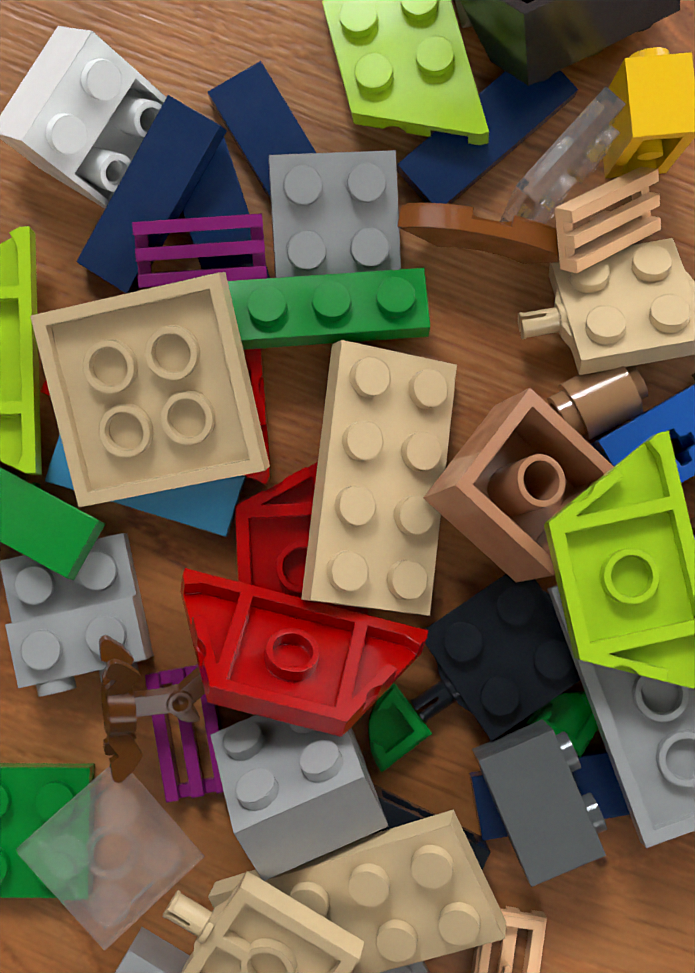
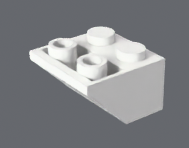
M58 26L1 113L0 139L39 169L101 207L106 208L163 105L166 96L93 31Z

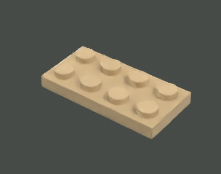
M345 340L332 344L301 600L430 616L441 514L423 497L446 469L457 370L456 364Z
M454 809L368 835L265 881L364 941L360 961L351 973H380L505 939L506 920ZM256 869L249 871L261 879ZM245 873L214 883L208 896L213 908L228 900Z

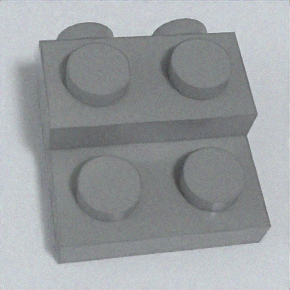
M127 533L98 538L74 581L63 577L25 555L0 561V569L12 622L5 624L18 688L36 685L38 697L77 688L75 675L99 670L102 682V673L107 664L101 661L99 652V639L103 635H108L118 641L133 655L132 667L138 670L137 661L146 660L154 656Z

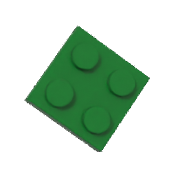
M0 763V898H88L92 893L94 763Z

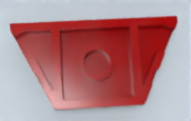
M318 462L309 467L302 468L284 478L282 482L255 494L235 506L238 582L302 597ZM324 603L368 615V608Z
M187 568L184 569L180 593L206 699L211 704L342 737L422 654L427 640L428 630L320 602L301 600L300 597Z

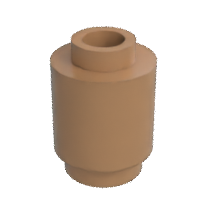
M622 366L611 370L577 375L558 386L559 392L548 397L547 401L548 405L586 441H589L642 414V399L648 397V390L643 377L635 366Z

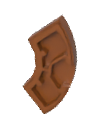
M407 203L401 206L397 227L437 247L479 250L504 256L522 264L559 263L557 230L541 222L516 215L513 216L510 222L484 219L473 215L474 207L463 205Z

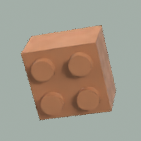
M528 388L494 405L423 498L517 583L555 574L544 523L614 466L531 388Z

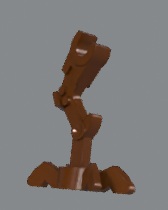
M103 635L99 639L101 661L107 663L102 673L101 687L104 730L107 734V738L103 739V749L106 755L112 756L109 760L113 781L122 783L135 770L143 757L141 749L135 742L137 738L135 734L137 717L172 713L179 720L198 722L200 716L193 704L205 694L199 666L179 684L166 688L133 691L132 686L141 676L139 671L132 667L133 655L121 643L108 635Z

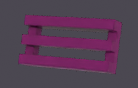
M262 213L132 222L133 235H135V256L138 265L139 288L157 287L219 272H226L227 281L267 279ZM249 227L251 233V240L161 247H150L148 234ZM240 254H252L253 266L152 273L151 261Z
M198 664L146 674L147 690L164 688L163 684L172 683V685L179 684L198 667ZM205 694L201 697V704L214 777L203 779L194 723L178 719L188 775V782L180 783L168 713L151 715L166 803L178 801L180 798L188 796L195 798L204 796L205 793L224 792L211 740V734L222 730L217 705L207 702Z

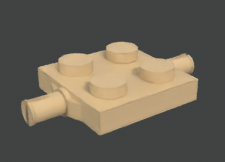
M673 238L630 245L579 273L561 270L560 263H550L549 278L555 295L554 307L518 313V327L522 340L528 337L558 332L572 350L579 375L611 370L622 366L628 367L695 355V281L685 271Z
M246 871L228 900L216 906L212 912L177 890L162 916L197 936L194 943V951L186 961L181 973H351L360 961L364 946L363 940L249 871Z

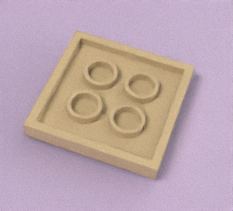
M226 272L214 273L30 316L78 507L265 471L270 467Z

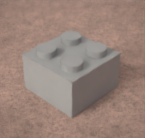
M255 715L211 734L233 833L262 880L266 881L389 826L352 727L342 737Z

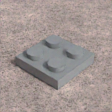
M396 150L269 155L275 278L401 269L400 234L397 227L399 212Z

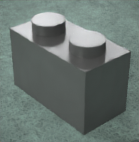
M542 719L472 749L517 859L531 887L606 856L597 834L606 831L607 826L591 792L582 796L579 792L572 772L581 769V764L565 731L555 735L554 730Z

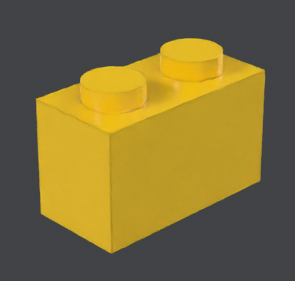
M653 47L637 51L629 58L623 60L598 105L605 178L620 177L640 166L658 169L659 174L666 173L694 140L695 76L692 52L669 54V50L666 48Z

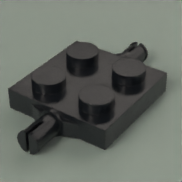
M505 574L427 627L425 630H428V636L425 645L436 659L439 675L442 680L410 701L414 708L418 710L435 697L439 698L419 713L425 723L457 701L459 705L474 715L489 739L493 741L579 682L581 679L549 593L541 588L536 579L516 583L510 576Z

